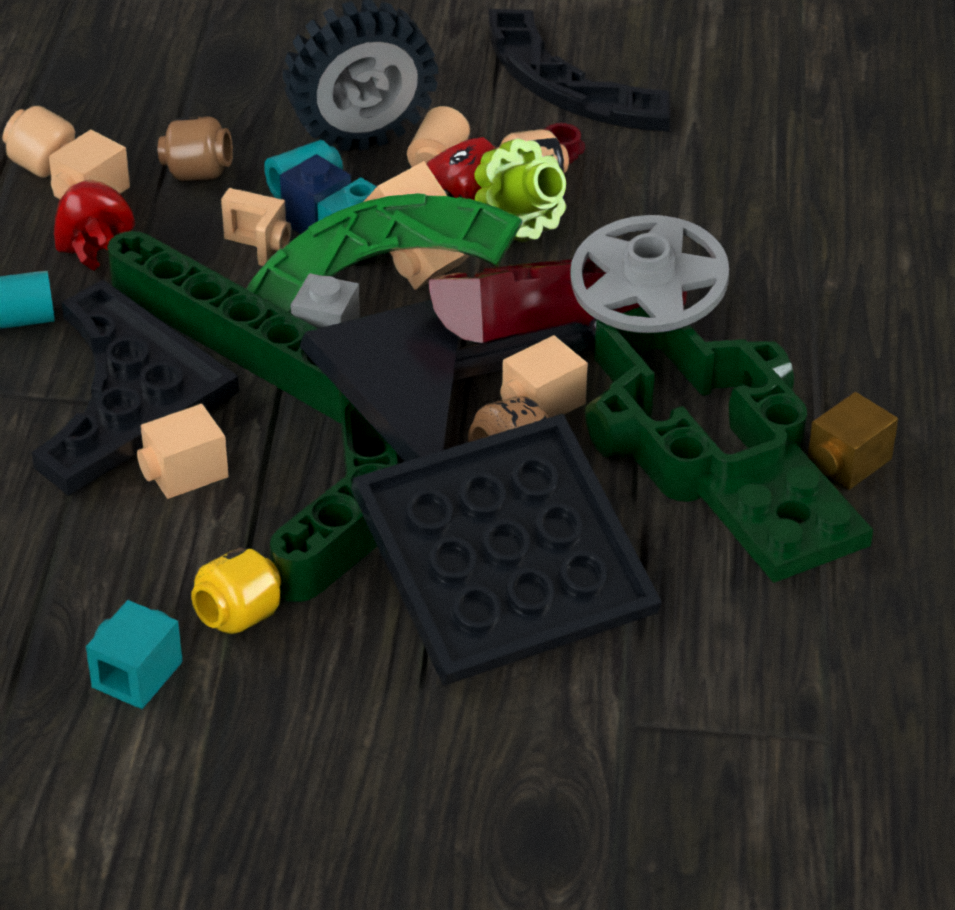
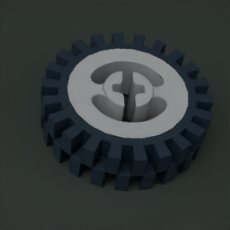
M362 0L361 12H358L352 1L342 3L344 16L339 18L332 8L322 12L328 23L321 28L312 19L306 25L311 38L307 39L298 34L292 42L298 53L287 52L285 62L289 69L283 70V80L287 86L284 87L286 95L307 132L314 139L319 137L320 140L325 141L329 147L336 142L340 150L350 151L352 140H354L359 151L369 149L370 137H374L380 147L389 143L385 132L393 129L399 138L407 132L401 122L406 118L415 125L422 118L415 106L428 109L432 99L427 91L436 92L438 82L433 75L438 74V65L433 58L435 54L417 24L413 19L409 18L405 11L400 8L395 11L390 3L383 1L378 9L373 0Z

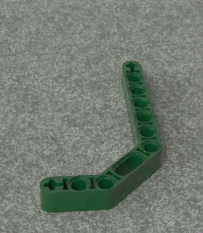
M128 231L114 236L107 246L111 281L114 288L162 322L341 424L345 477L280 527L271 536L270 540L271 561L277 567L281 577L280 598L291 602H303L313 599L377 547L351 491L354 477L398 464L396 451L299 347L304 333L318 328L148 234ZM360 438H376L383 443L385 451L379 456L363 457L354 451L353 443Z

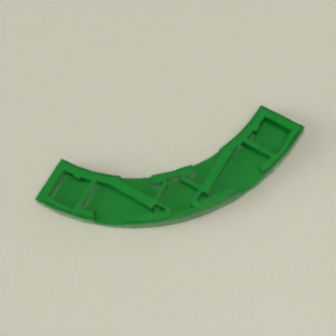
M417 193L387 196L364 201L339 210L309 226L308 230L293 239L283 249H279L253 277L246 289L291 313V303L309 273L333 277L359 261L382 253L415 248L443 249L479 258L498 267L520 229L523 220L497 207L461 197L454 198Z

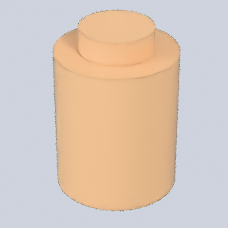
M439 106L431 109L426 114L408 147L407 159L410 166L414 167L423 161L427 163L449 147L467 140L470 134V127L466 118L459 111L450 107Z

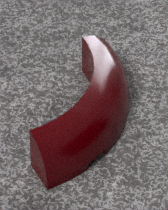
M573 259L488 267L483 272L475 273L474 278H468L466 273L457 272L429 279V292L435 313L448 330L464 340L485 343L501 337L570 322L588 325L594 318L584 310L573 293L571 285V263ZM587 259L582 275L586 289L590 288L606 274L600 267H596V264L590 259ZM687 291L682 292L683 310L686 303ZM635 303L614 309L613 311L623 313L641 306Z

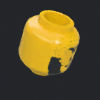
M246 547L234 549L200 567L194 579V588L191 595L193 607L198 617L208 627L216 628L228 634L242 632L270 617L278 608L281 593L280 573L271 560L263 557L257 551Z

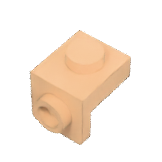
M233 188L227 190L221 199L224 239L256 246L258 265L264 266L279 249H283L289 244L291 238V224L286 222L285 200Z

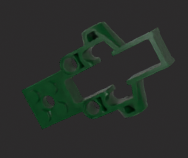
M642 307L622 313L628 316L651 318ZM599 320L596 321L595 361L613 381L609 385V389L591 401L585 410V420L589 436L601 455L604 457L632 456L659 490L670 499L689 502L702 497L773 583L871 546L873 529L802 451L807 408L803 401L792 391L794 386L792 365L787 353L777 342L746 341V339L704 342L690 325L670 331L643 333L618 329ZM653 349H661L702 397L711 394V389L735 387L729 400V425L731 430L748 449L735 454L723 453L683 406L672 409L670 417L666 421H656L648 417V415L652 414L655 373L638 354ZM796 517L803 520L804 522L798 524L793 520L781 518Z

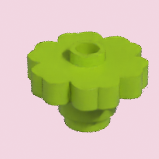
M518 138L504 142L499 149L483 154L481 164L478 165L474 173L477 183L482 188L476 193L474 200L502 209L523 220L513 240L519 242L538 239L542 232L555 229L559 224L560 217L566 210V204L563 199L566 190V178L556 158L553 156L542 157V151L537 142L524 141Z

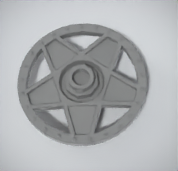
M662 215L634 216L601 227L582 242L574 254L571 263L572 290L584 310L609 326L632 332L653 333L670 331L700 320L719 304L729 282L728 258L718 240L696 224L683 219ZM650 230L648 233L634 237L631 241L615 238L628 232ZM683 235L703 246L712 258L682 253ZM589 258L606 274L590 288L586 289L582 275L585 263ZM712 286L703 299L692 307L683 310L682 292ZM638 303L651 318L628 316L613 310Z

